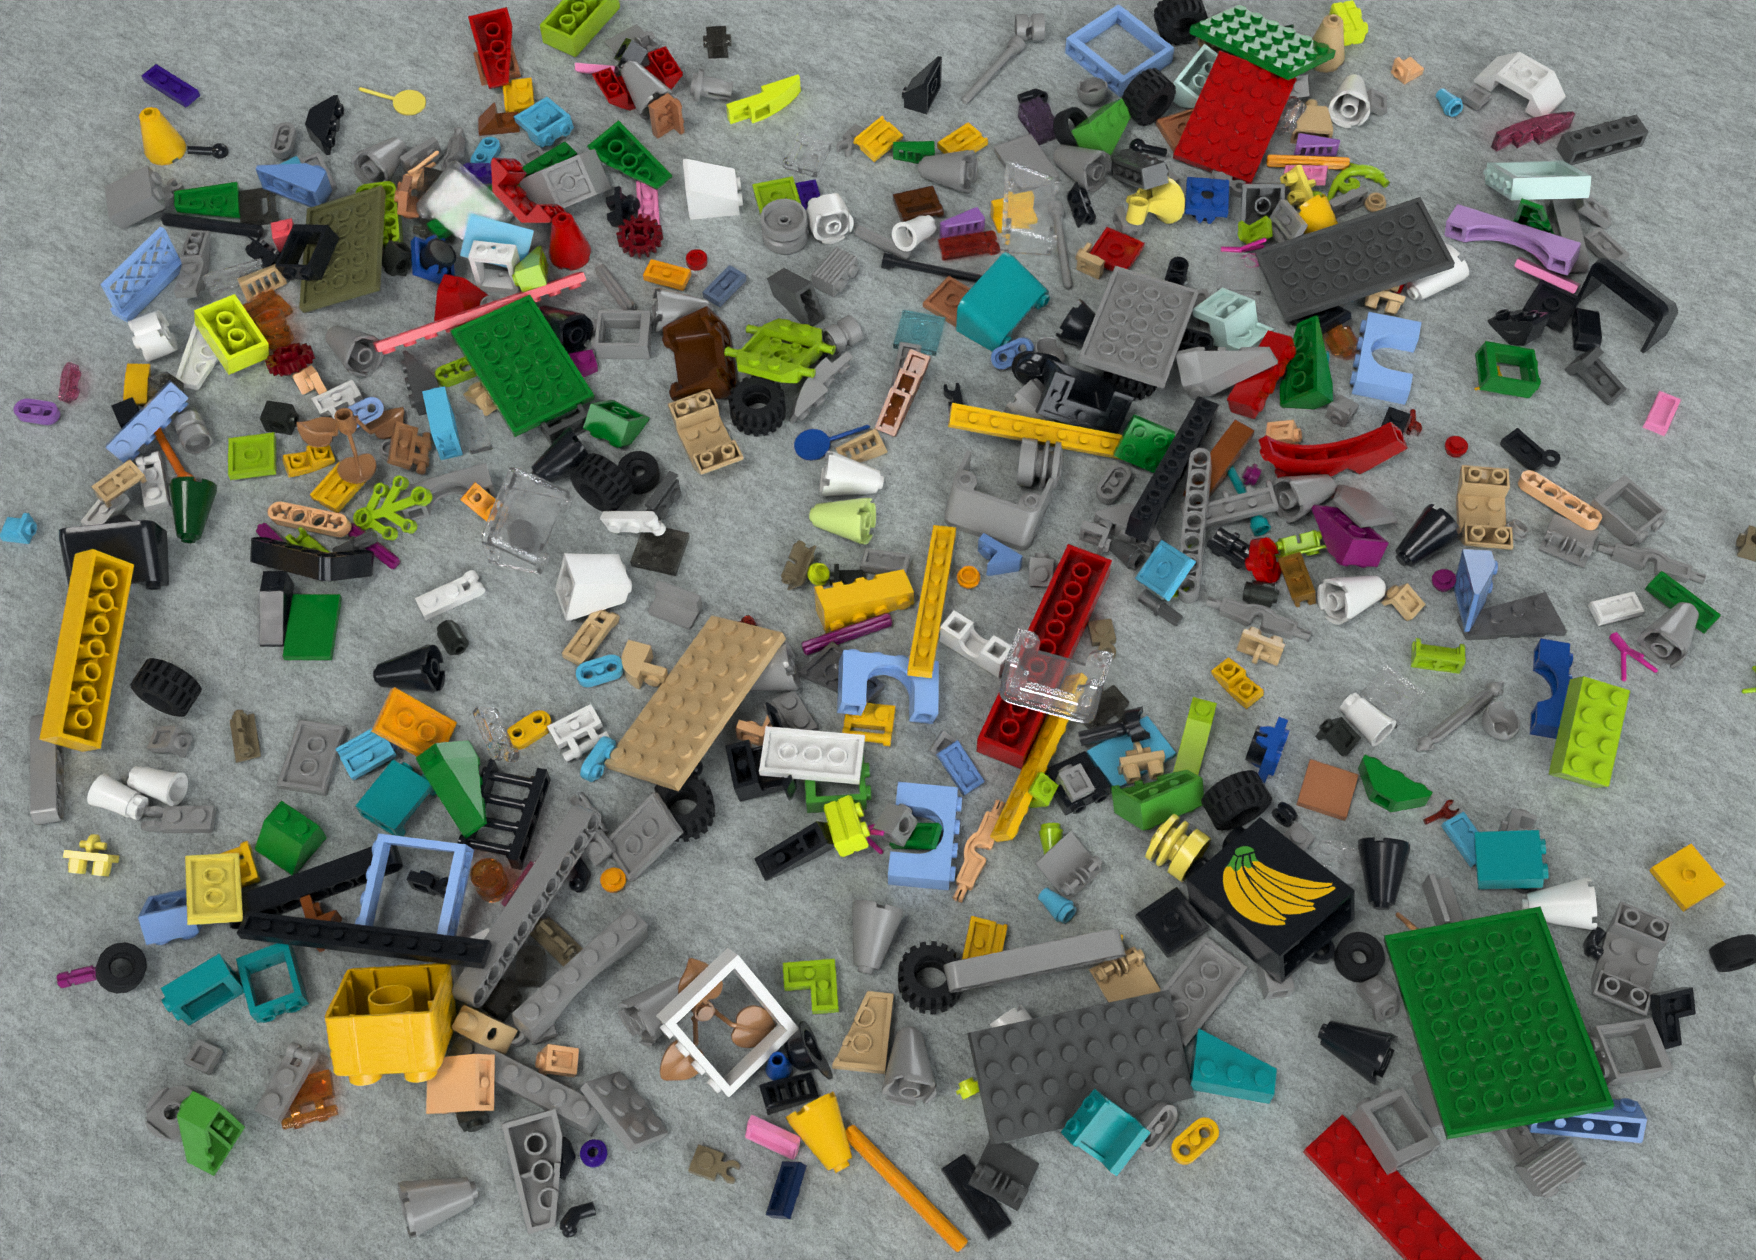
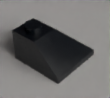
M937 56L911 79L908 87H904L902 92L904 108L927 115L941 88V56Z

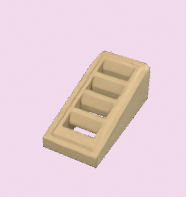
M275 264L237 278L247 302L253 301L287 284L285 278L275 267ZM275 272L278 277V281L276 282L274 281L271 273ZM266 275L268 276V279L270 281V284L266 285L265 280L263 278ZM258 279L260 280L262 287L258 288L255 282ZM250 283L254 288V290L250 291L247 286Z
M876 428L836 448L838 454L846 457L845 452L850 451L852 456L850 459L860 463L888 452ZM875 442L876 445L872 447L871 443ZM867 445L868 449L864 451L862 446ZM855 448H858L860 451L857 455L854 451Z

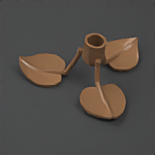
M403 407L383 411L379 418L365 425L359 420L357 415H353L351 409L342 408L336 411L335 419L319 417L309 421L297 422V428L303 441L317 448L331 444L333 436H338L339 431L347 435L354 457L343 459L339 463L337 471L340 478L344 481L357 484L368 481L374 475L377 468L376 461L371 454L366 453L358 456L352 434L356 431L357 424L370 435L375 433L379 439L392 438L393 427L396 421L404 423L405 411Z
M689 958L686 969L679 981L678 994L709 965L703 961ZM720 981L691 1009L693 1013L691 1017L693 1022V1044L697 1047L699 1043L698 1021H708L713 1015H716L727 1025L734 1028L731 1033L733 1043L742 1048L755 1047L776 1027L775 1022L763 1007L757 1005L747 1006L739 1011L736 1016V1023L729 1020L714 1008L710 1001L721 994L723 982ZM677 1040L668 1046L661 1060L660 1077L666 1081L687 1080L698 1074L691 1065L694 1061L690 1055L684 1057L675 1047L678 1043Z

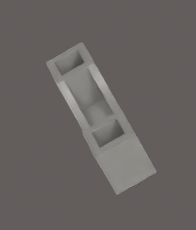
M487 464L473 465L470 468L452 471L442 476L409 484L406 490L400 491L398 495L399 500L410 497L412 490L417 486H421L431 491L432 501L426 506L414 505L402 510L405 519L416 521L430 517L432 507L438 500L448 495H464L474 482L494 498L497 497Z

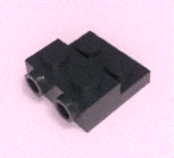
M1085 751L1047 768L1045 773L1055 782L1060 769L1070 764L1075 766L1081 763L1095 787L1093 793L1071 802L1060 784L1054 794V798L1065 816L1072 812L1077 814L1093 802L1097 804L1104 801L1110 792L1109 783L1099 767L1095 768Z

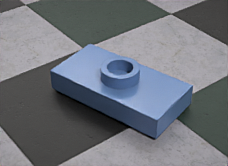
M958 740L936 754L963 796L985 782Z

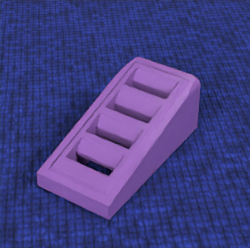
M1299 133L1294 155L1336 157L1340 140Z
M975 207L940 222V238L947 239L982 232L985 227V217L978 207Z

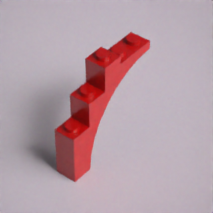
M1391 422L1357 437L1326 444H1289L1277 441L1267 435L1259 439L1261 446L1260 454L1265 461H1269L1275 466L1276 469L1274 471L1277 478L1311 474H1327L1332 477L1347 468L1354 470L1360 475L1408 449L1401 429Z

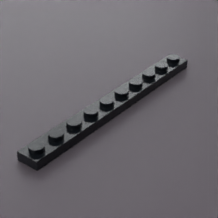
M251 911L246 912L237 931L240 939L484 969L492 948L490 940Z

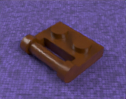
M933 185L893 194V201L901 222L918 216H944L943 207L938 200Z

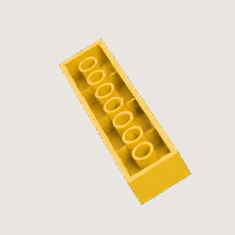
M94 549L75 554L39 740L81 752L101 749L134 564Z

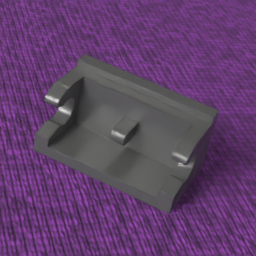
M581 404L576 405V412L548 426L545 421L541 423V431L550 445L568 427L573 430L576 436L587 431L583 429L588 413Z

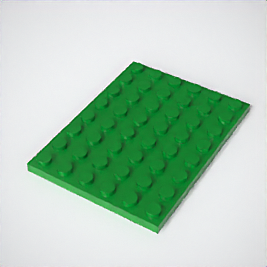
M1541 906L1384 935L1387 953L1447 1140L1613 1109L1612 1097Z

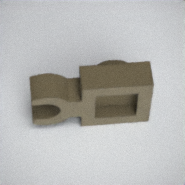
M1112 619L1088 621L1087 628L1092 647L1099 646L1097 651L1099 661L1103 660V652L1105 651L1111 654L1112 659H1115L1116 648L1112 644L1116 643V636Z
M698 1144L688 1171L691 1174L715 1182L718 1174L722 1176L725 1182L734 1184L735 1178L727 1175V1171L730 1168L740 1170V1164L734 1160L723 1162L724 1153Z

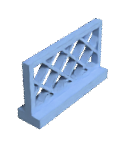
M159 227L100 284L112 305L110 309L112 314L127 323L133 320L180 273L182 267L181 260L164 228ZM162 238L160 247H156L157 241ZM147 252L145 261H141L142 255ZM154 252H158L156 261H152ZM132 266L130 276H126L127 270ZM143 266L141 275H137L139 267ZM117 281L115 290H111L110 286ZM124 281H128L126 290H122Z

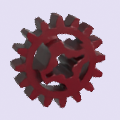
M639 214L638 218L631 215L630 221L624 219V226H618L619 232L616 233L618 245L622 247L624 254L629 251L630 257H633L635 254L638 255L639 259H641L642 254L650 257V251L657 253L656 247L662 246L661 240H664L662 227L658 225L657 219L651 221L650 215H647L646 218H643L642 214Z
M293 343L277 348L276 351H273L274 355L267 356L268 359L265 360L270 374H273V376L279 374L282 377L308 368L307 364H312L315 356L311 346H308L307 343L302 345L300 343Z

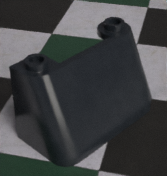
M137 520L66 527L59 530V542L68 587L75 554L91 549L134 564L131 584L139 583L146 586L147 590H159L161 586L169 585L167 531L156 522Z

